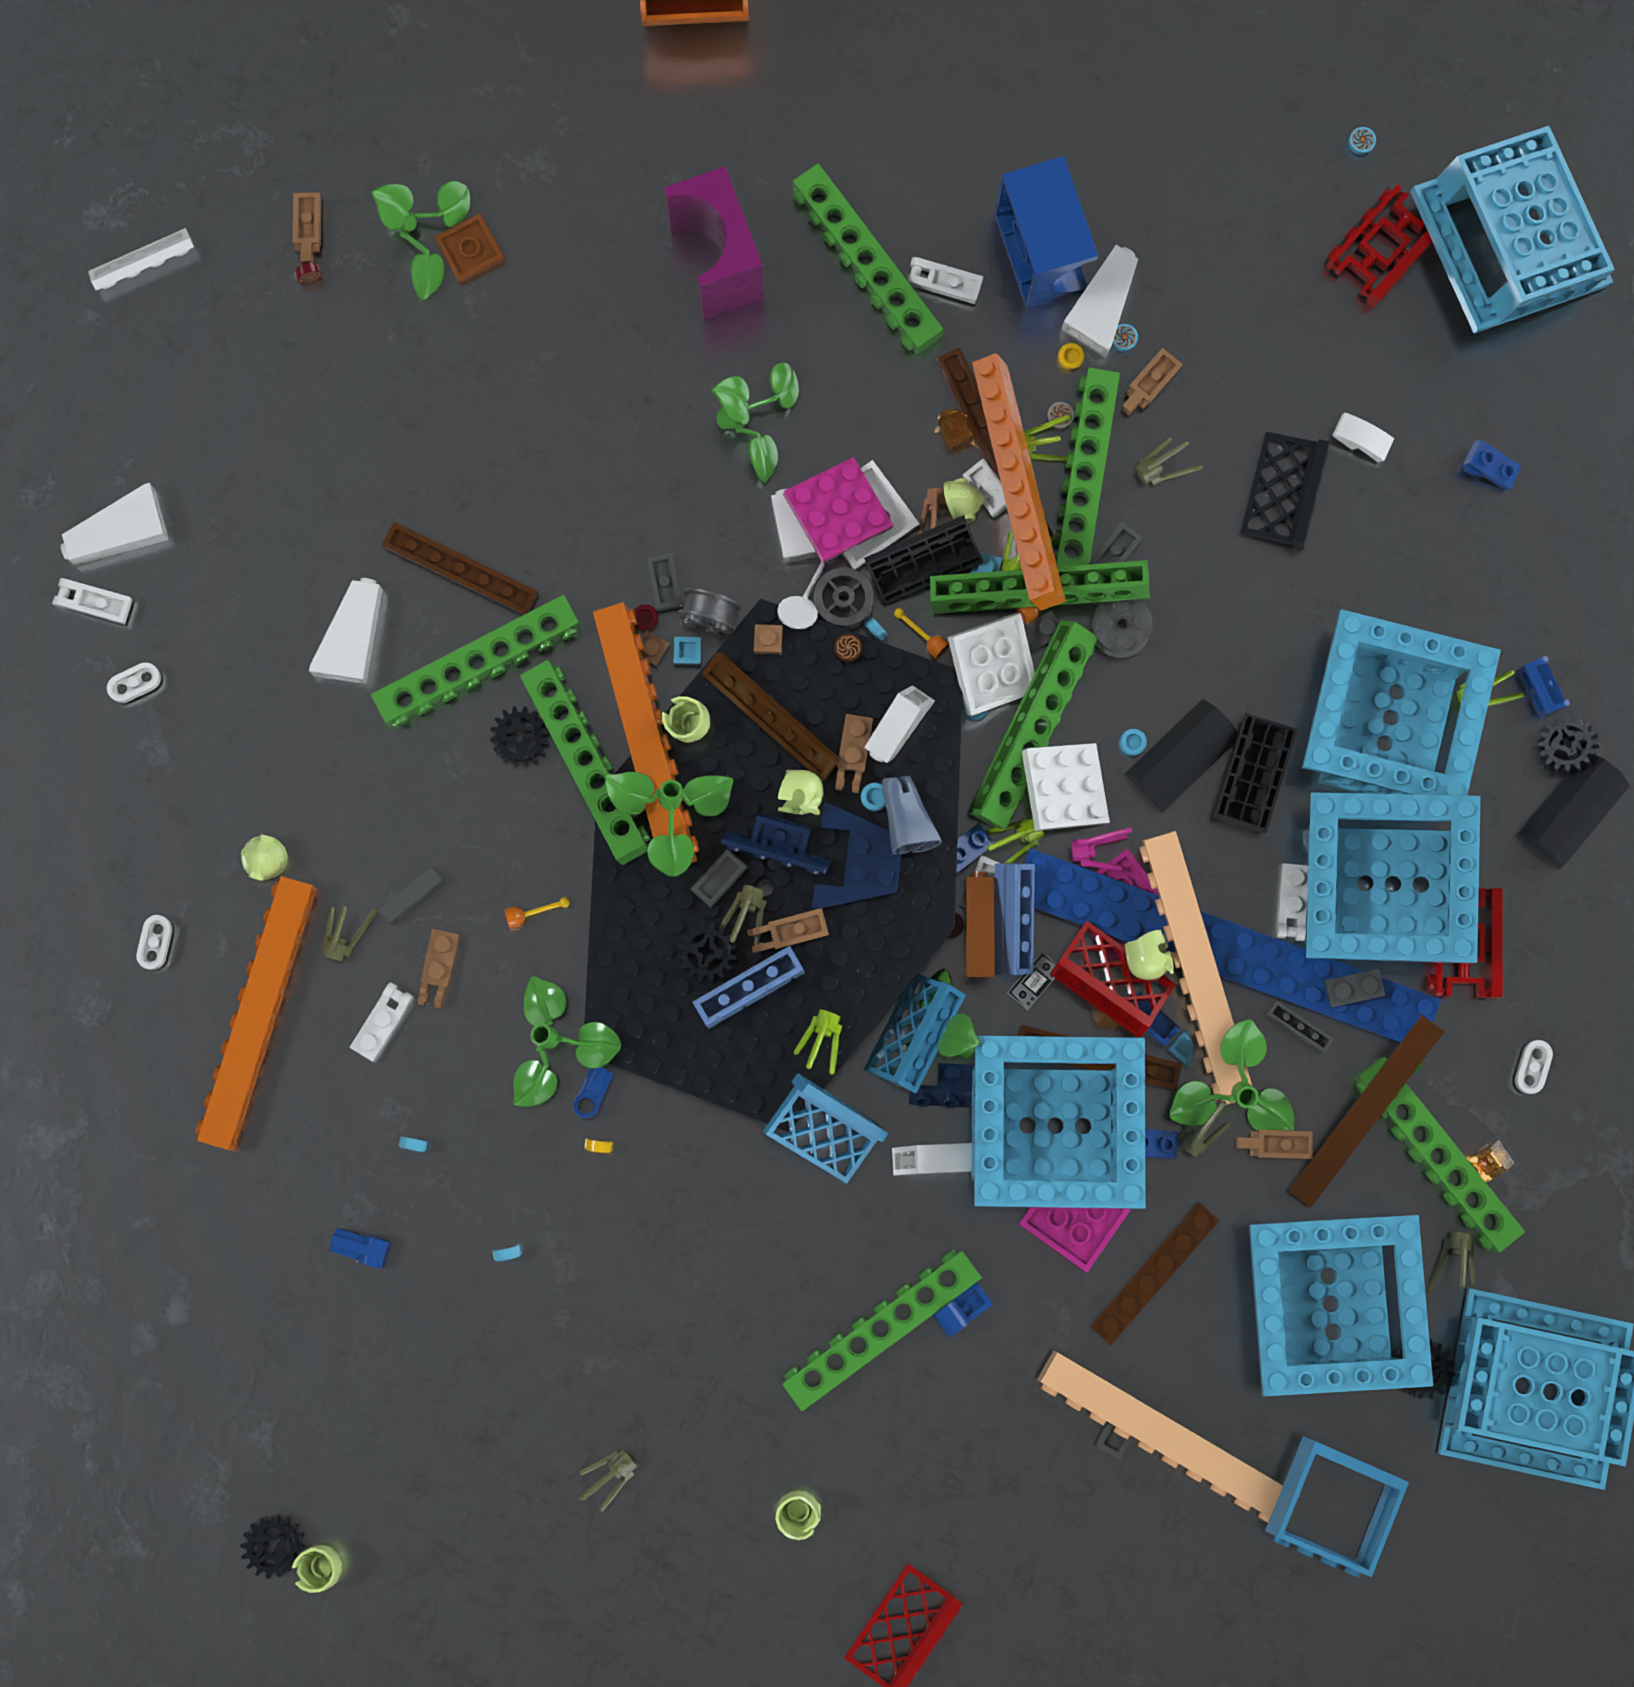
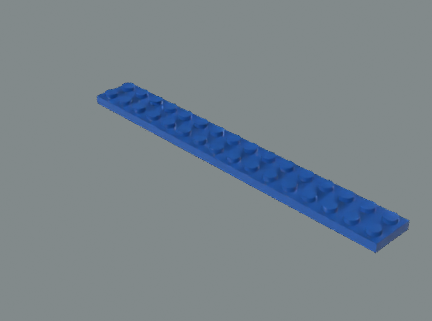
M1029 849L1024 864H1035L1034 909L1083 926L1088 921L1108 936L1127 943L1135 941L1154 930H1161L1162 935L1165 934L1163 926H1166L1167 922L1164 915H1159L1155 900L1159 899L1158 895L1034 849ZM1200 911L1221 978L1398 1043L1402 1041L1421 1014L1434 1022L1441 999L1382 977L1385 996L1330 1008L1323 981L1365 971L1333 959L1306 958V949ZM1167 942L1168 948L1166 952H1175L1173 942Z

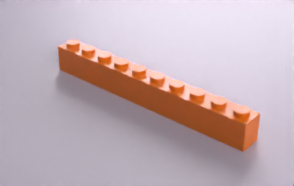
M995 353L972 362L1029 600L1041 611L1066 602L1008 366Z
M622 602L593 611L635 772L642 773L651 779L654 785V795L657 789L660 790L663 782L675 780V775H678V769L674 759L670 760L668 750L671 749V743L668 735L662 732V712L660 708L656 709L654 700L658 699L654 684H649L647 675L651 674L650 666L647 659L642 658L640 650L644 649L641 635L636 634L634 625L638 624L633 609L629 610L625 603ZM659 798L653 803L646 802L645 809L653 838L659 835L668 836L669 811L660 805ZM681 802L680 806L674 810L673 835H686L691 839L694 846L692 862L697 861L695 852L699 851L695 836L690 835L688 827L692 826L691 817L688 810L684 811Z
M283 876L280 877L279 882L276 881L273 885L271 897L274 898L271 908L268 907L264 913L263 923H265L263 934L259 933L254 946L257 953L255 959L250 960L246 970V975L249 978L246 987L242 986L238 995V1002L241 1003L238 1012H234L230 1020L229 1028L232 1029L230 1038L225 1039L222 1045L221 1055H224L221 1066L217 1065L212 1078L215 1085L213 1091L208 1092L204 1102V1108H207L204 1119L200 1118L195 1133L198 1135L197 1141L232 1151L235 1149L317 888L313 885Z

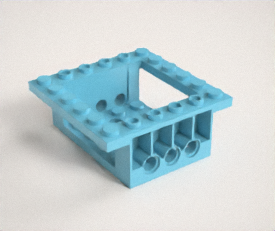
M1550 126L1459 155L1437 179L1413 186L1410 190L1473 333L1609 287L1613 283L1610 273L1615 268ZM1518 186L1525 187L1528 190V196L1521 195L1518 191ZM1468 198L1473 203L1507 279V282L1490 298H1487L1446 207L1447 205ZM1529 210L1536 211L1539 215V220L1532 219L1529 215ZM1540 234H1545L1549 237V245L1544 244L1540 240Z
M1341 609L1338 613L1302 768L1320 772L1318 782L1320 784L1355 793L1467 796L1501 650ZM1467 671L1468 676L1445 774L1434 772L1455 681ZM1390 687H1400L1403 691L1402 699H1393L1389 694ZM1390 711L1396 715L1397 722L1395 725H1388L1384 722L1383 715L1385 712ZM1385 737L1389 739L1391 743L1389 751H1382L1378 748V738Z
M1311 792L1306 958L1477 964L1481 796ZM1338 819L1451 822L1450 831L1339 828ZM1367 876L1372 879L1373 887L1370 890L1362 891L1358 888L1357 882L1361 877ZM1390 877H1396L1401 882V887L1396 892H1390L1385 887V882ZM1417 878H1424L1428 881L1429 888L1427 891L1419 893L1414 890L1413 882Z
M977 1036L980 1044L975 1047V1065L972 1069L971 1181H974V1206L1145 1209V1038ZM1004 1062L1116 1064V1067L1111 1071L1004 1069ZM1023 1118H1031L1035 1122V1130L1032 1133H1024L1020 1129V1121ZM1052 1118H1058L1063 1123V1129L1058 1134H1053L1048 1130L1047 1124ZM1084 1118L1090 1122L1091 1129L1087 1134L1077 1132L1075 1123L1078 1119Z
M1419 1215L1249 1225L1262 1396L1433 1386ZM1394 1245L1403 1359L1391 1357L1382 1246ZM1325 1268H1331L1335 1273V1279L1330 1284H1325L1321 1280V1272ZM1327 1296H1333L1337 1300V1308L1332 1312L1326 1311L1323 1307V1301ZM1329 1324H1336L1340 1330L1339 1336L1334 1340L1328 1339L1325 1334V1329Z
M1467 1288L1454 1359L1455 1365H1453L1452 1370L1455 1376L1451 1377L1450 1381L1451 1386L1448 1392L1438 1454L1605 1490L1609 1463L1626 1467L1634 1421V1351L1629 1350L1634 1324ZM1493 1319H1494V1320L1503 1321V1322L1513 1323V1324H1517V1325L1527 1326V1327H1531V1328L1541 1329V1330H1545V1331H1550V1332H1554V1333L1564 1334V1335H1568V1336L1578 1337V1338H1582V1339H1587V1340H1591V1341H1596V1342H1599V1343H1594V1342H1590V1341L1580 1340V1339L1571 1338V1337H1566V1336L1557 1335V1334H1553V1333H1548V1332H1543V1331H1539V1330L1529 1329V1328L1520 1327V1326H1516V1325H1511V1324H1506V1323H1502V1322H1497V1321H1493ZM1521 1377H1525L1529 1382V1389L1523 1394H1520L1515 1388L1516 1381ZM1549 1383L1554 1384L1557 1388V1395L1551 1400L1546 1399L1543 1394L1544 1387ZM1577 1389L1582 1390L1585 1395L1583 1404L1579 1406L1574 1405L1571 1400L1572 1393ZM1472 1433H1473V1434H1477V1435H1482V1436L1491 1437V1438H1496V1439H1500V1440L1510 1441V1442H1514V1443H1519V1444H1523V1445H1528V1446H1533V1447H1537V1448H1542V1449H1547V1450H1551V1451H1556V1452H1560V1453H1565V1454H1570V1455H1574V1456H1579V1458L1571 1457V1456H1567V1455H1562V1454H1557V1453H1553V1452H1548V1451H1543V1450H1539V1449H1534V1448H1530V1447L1520 1446V1445L1511 1444V1443H1507V1442L1497 1441V1440H1493V1439L1483 1438V1437H1479V1436H1474V1435H1472Z

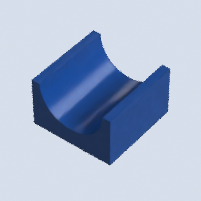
M1061 156L1002 174L994 213L1026 308H1034L1083 293L1088 285L1081 265L1097 260L1098 253L1065 157Z

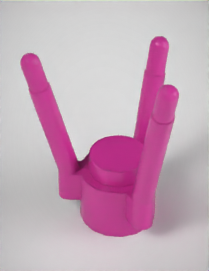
M1126 828L1091 838L1073 840L1072 852L1074 862L1081 861V867L1122 871V866L1091 861V858L1096 857L1095 846L1128 839L1126 834L1131 833L1132 829Z

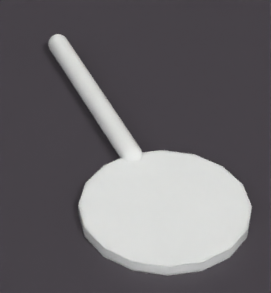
M825 562L820 563L803 597L790 596L783 599L779 604L777 613L783 624L790 628L804 629L815 623L818 611L815 604L808 597L825 567Z

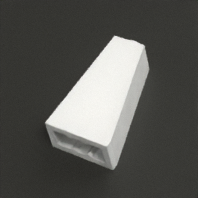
M1115 245L1064 320L1061 329L1105 358L1112 346L1138 262V258L1135 257V254L1130 249Z
M150 483L144 484L63 533L64 543L61 544V551L65 559H68L77 566L169 540L156 490Z
M361 578L360 581L352 580L310 664L309 672L313 676L367 684L383 592L381 586L376 584V580Z

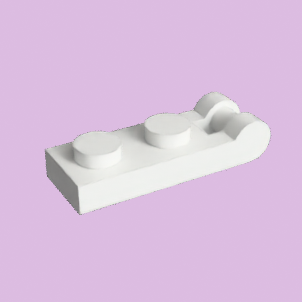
M912 258L910 263L912 269L910 274L906 276V280L912 288H921L976 304L983 276L922 258ZM922 271L929 272L927 279L920 277Z
M60 578L58 583L60 589L58 595L54 596L53 605L125 625L133 601L131 597ZM70 591L76 592L73 600L68 599Z
M1281 864L1276 939L1285 940L1286 937L1295 938V941L1304 942L1309 866ZM1287 919L1296 920V926H1287Z
M392 982L383 991L381 998L349 1047L372 1062H375L414 999V996L406 992L404 994L398 990V986ZM391 999L399 1003L396 1010L387 1006Z

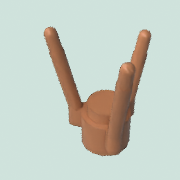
M930 488L927 490V498L924 499L920 525L916 535L923 533L928 512L931 513L930 529L936 527L937 514L945 513V509H947L949 521L953 520L944 496V488Z

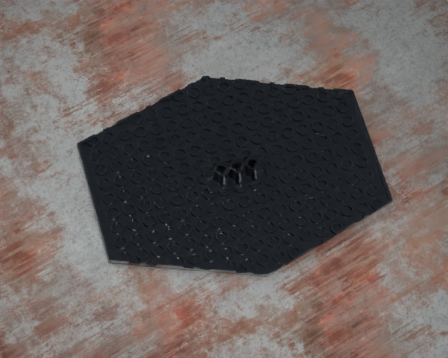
M760 598L715 654L722 652L836 756L839 757L846 714L873 718L872 736L898 693L913 685L935 701L894 759L888 763L885 761L879 762L872 758L869 754L870 751H868L865 773H862L859 793L852 792V782L855 777V772L845 771L844 787H842V790H836L838 774L836 765L827 779L822 781L823 797L818 806L819 815L813 813L802 815L779 812L778 808L783 807L786 803V800L778 799L786 770L808 769L702 675V672L713 658L712 656L680 694V696L700 701L708 709L710 714L708 732L700 740L686 743L675 739L665 729L664 724L661 725L663 734H667L671 743V749L668 750L670 760L674 759L678 775H675V780L681 784L682 788L684 789L688 782L698 777L733 778V785L729 803L722 813L715 816H703L696 812L694 805L688 806L684 801H681L684 811L688 810L692 826L688 828L690 835L695 836L699 851L695 852L697 861L692 862L685 872L675 877L668 876L655 868L650 862L647 852L621 865L615 859L595 820L584 1025L591 1022L602 1023L618 1035L621 1042L620 1050L607 1064L768 1124L795 1085L792 1083V1080L797 1073L823 1089L828 1086L833 1077L841 1070L868 1034L880 1022L890 1007L902 995L954 930L963 692L959 686L955 668L819 619L812 626L804 629L790 628L783 624L778 617L779 605ZM755 625H782V654H754ZM853 634L860 639L862 653L857 660L844 662L837 657L835 642L841 635ZM675 703L666 711V714H670L671 708L676 705ZM631 755L615 774L635 772ZM910 776L942 843L928 851L915 853L910 851L902 854L897 893L823 908L829 935L789 945L805 973L796 979L792 978L784 986L747 1007L743 1006V1009L708 1028L693 1001L788 946L778 949L774 947L753 953L752 947L754 946L755 936H749L747 930L756 928L758 909L756 908L755 913L747 911L735 941L729 942V945L737 946V950L731 952L732 955L737 957V961L729 962L733 970L728 971L724 969L725 978L723 979L719 975H715L714 983H711L708 977H705L703 983L698 980L697 974L691 979L688 976L690 969L684 971L681 969L685 961L677 959L679 954H683V951L677 948V944H685L684 939L681 937L682 934L690 936L689 927L692 926L697 931L700 929L699 925L701 922L704 923L706 928H709L711 923H715L716 931H718L720 924L734 903L737 893L742 892L744 885L753 886L758 889L763 883L773 885L772 893L763 896L762 899L767 901L763 912L762 926L768 925V922L812 911L815 884L844 886L849 831L821 828L824 803L832 804L889 830L886 807L876 812L866 809L861 801V792L870 783L882 785L884 778ZM612 802L606 806V812H612L616 809ZM644 809L634 819L639 827L642 825L645 827L652 840V831L646 809ZM758 813L811 827L806 853L831 860L827 873L813 874L806 871V868L797 865L793 867L782 865L779 870H771L768 864L772 858L760 859L748 851L742 850L737 852L730 850L748 869L721 899L710 908L690 890L725 850L728 849L727 845L720 843L724 833L730 831L752 838ZM622 825L618 830V835L623 836L627 834L629 825ZM739 906L727 923L724 936L732 934L741 911ZM770 931L761 934L760 943L773 941ZM704 935L696 938L692 943H699L704 939ZM716 937V947L725 951L723 942ZM710 944L706 950H701L700 952L704 956V961L708 955L714 954L710 949ZM689 955L692 965L698 969L699 960L696 956ZM717 961L712 964L710 970L717 968L722 962ZM820 1009L840 1016L838 1024L842 1026L839 1034L835 1073L833 1075L829 1073L833 1033L831 1037H823L811 1069H807L806 1065L818 1035L815 1030L798 1055L794 1054V1050L810 1026L813 1016H818ZM800 1096L792 1105L793 1112L806 1109L805 1099ZM802 1117L794 1119V1126ZM788 1121L781 1122L777 1126L781 1130L790 1132Z

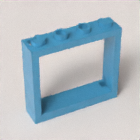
M1303 1436L1265 1531L1274 1535V1542L1289 1548L1290 1543L1298 1546L1297 1551L1313 1558L1314 1553L1322 1556L1320 1561L1336 1568L1339 1563L1345 1566V1572L1353 1576L1359 1577L1360 1573L1372 1577L1409 1482ZM1315 1454L1385 1484L1355 1560L1285 1530Z

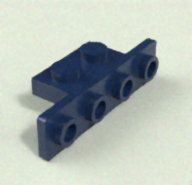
M758 813L752 838L726 831L720 842L723 845H727L726 847L732 851H748L757 858L776 859L782 865L804 867L806 871L813 874L827 873L831 865V860L806 853L811 827Z
M938 1063L937 1086L920 1085L917 1093L910 1091L909 1104L921 1107L929 1105L945 1106L947 1108L972 1107V1069L974 1065Z

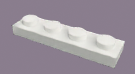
M186 228L88 271L95 290L107 289L114 286L116 281L126 277H135L141 270L150 266H160L168 258L182 256L194 246Z

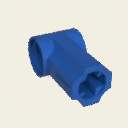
M602 1067L590 1068L573 1103L574 1112L581 1120H591L598 1114L599 1106L614 1073ZM590 1100L594 1104L593 1110L587 1114L581 1113L578 1110L580 1102Z
M336 1228L329 1251L356 1259L358 1263L381 1269L389 1242L369 1235L361 1236L354 1232Z

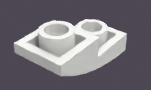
M1348 413L1342 414L1332 435L1351 450L1359 448L1377 462L1385 460L1394 440L1392 436L1378 427Z

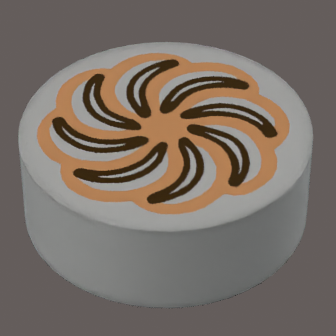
M1056 402L1048 410L1047 421L1070 415V420L1052 427L1056 430H1065L1073 422L1074 411L1069 404Z

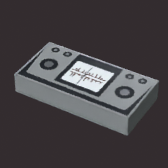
M1043 952L1033 961V974L1021 975L1006 993L1026 1011L1029 1010L1055 979L1050 975V972L1056 963Z

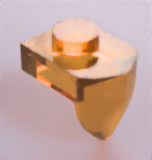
M957 409L941 411L938 416V425L951 450L956 451L976 438L965 413Z

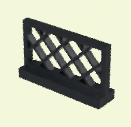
M1266 431L1241 534L1291 544L1293 548L1304 550L1329 451V441L1319 439L1316 442ZM1270 440L1281 442L1286 450L1273 457L1268 450ZM1300 446L1311 448L1310 456L1301 462L1298 461L1292 452ZM1266 454H1267V456L1269 457V460L1265 462V458H1266ZM1289 454L1296 465L1283 472L1276 461ZM1273 464L1280 475L1266 482L1262 475V470ZM1307 464V468H1306V472H1305V470L1303 469L1302 466H1304V465ZM1299 469L1304 476V480L1293 488L1286 476ZM1283 479L1289 491L1276 497L1270 486ZM1260 480H1261L1262 483H1263V485L1260 486V487H1258V486H1259V482H1260ZM1267 489L1273 500L1260 507L1255 499L1256 494ZM1301 489L1300 496H1298L1296 491ZM1293 494L1298 504L1296 508L1287 513L1280 501ZM1277 504L1283 516L1270 522L1263 511ZM1255 505L1257 510L1252 512L1253 506ZM1258 514L1262 516L1267 524L1260 530L1248 528L1250 519ZM1295 514L1294 520L1292 521L1290 516ZM1286 519L1292 527L1290 536L1279 535L1274 526Z

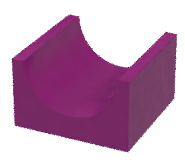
M724 166L664 187L667 220L671 234L690 232L703 235L712 240L723 252L718 262L709 271L697 276L700 311L704 321L764 300L763 264L726 167Z

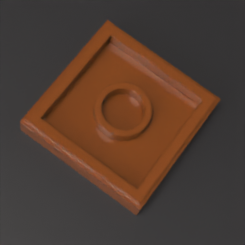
M481 213L434 236L436 244L459 285L506 261Z

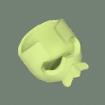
M679 696L671 699L676 705L671 708L670 714L662 712V721L665 729L675 739L682 742L691 743L700 740L710 727L708 709L700 701L690 697Z
M786 770L778 795V799L786 800V803L783 807H779L778 811L802 815L808 813L819 815L818 806L823 797V786L820 778L808 770Z
M1161 930L1151 931L1139 939L1124 945L1129 970L1137 978L1153 980L1160 978L1167 971L1174 974L1173 958L1170 951L1166 952L1168 943L1165 934L1162 935Z
M790 1491L781 1497L776 1506L775 1519L778 1529L790 1539L802 1540L810 1537L815 1531L813 1529L820 1521L821 1505L807 1491Z
M313 1545L305 1549L295 1559L292 1568L297 1567V1574L301 1579L295 1584L301 1590L309 1593L322 1592L331 1588L337 1583L342 1573V1561L339 1554L327 1545Z

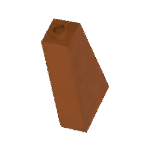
M971 871V877H965L964 975L966 977H995L994 877H988V872Z

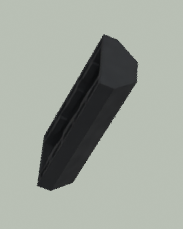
M964 515L864 558L884 604L929 586L930 576L954 575L983 563Z
M1202 699L1142 756L1125 775L1164 812L1236 742L1238 732L1232 722L1217 707Z
M1248 713L1244 714L1213 817L1228 825L1244 830L1267 832L1298 729Z
M1600 756L1597 758L1590 757L1591 766L1588 767L1583 764L1581 766V773L1576 768L1572 769L1571 775L1567 774L1518 833V835L1560 869L1564 867L1630 787L1622 772Z

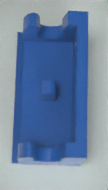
M1547 656L1530 662L1517 670L1540 718L1570 705L1568 699L1565 700L1547 663L1549 661Z
M1140 991L1136 994V996L1144 995ZM1149 1001L1137 1002L1139 1009L1149 1016L1151 1013ZM1159 1010L1145 1034L1163 1048L1180 1031V1027L1164 1012Z

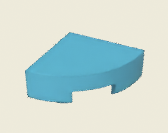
M1183 1029L1167 1047L1166 1051L1186 1068L1193 1059L1194 1049L1190 1034Z

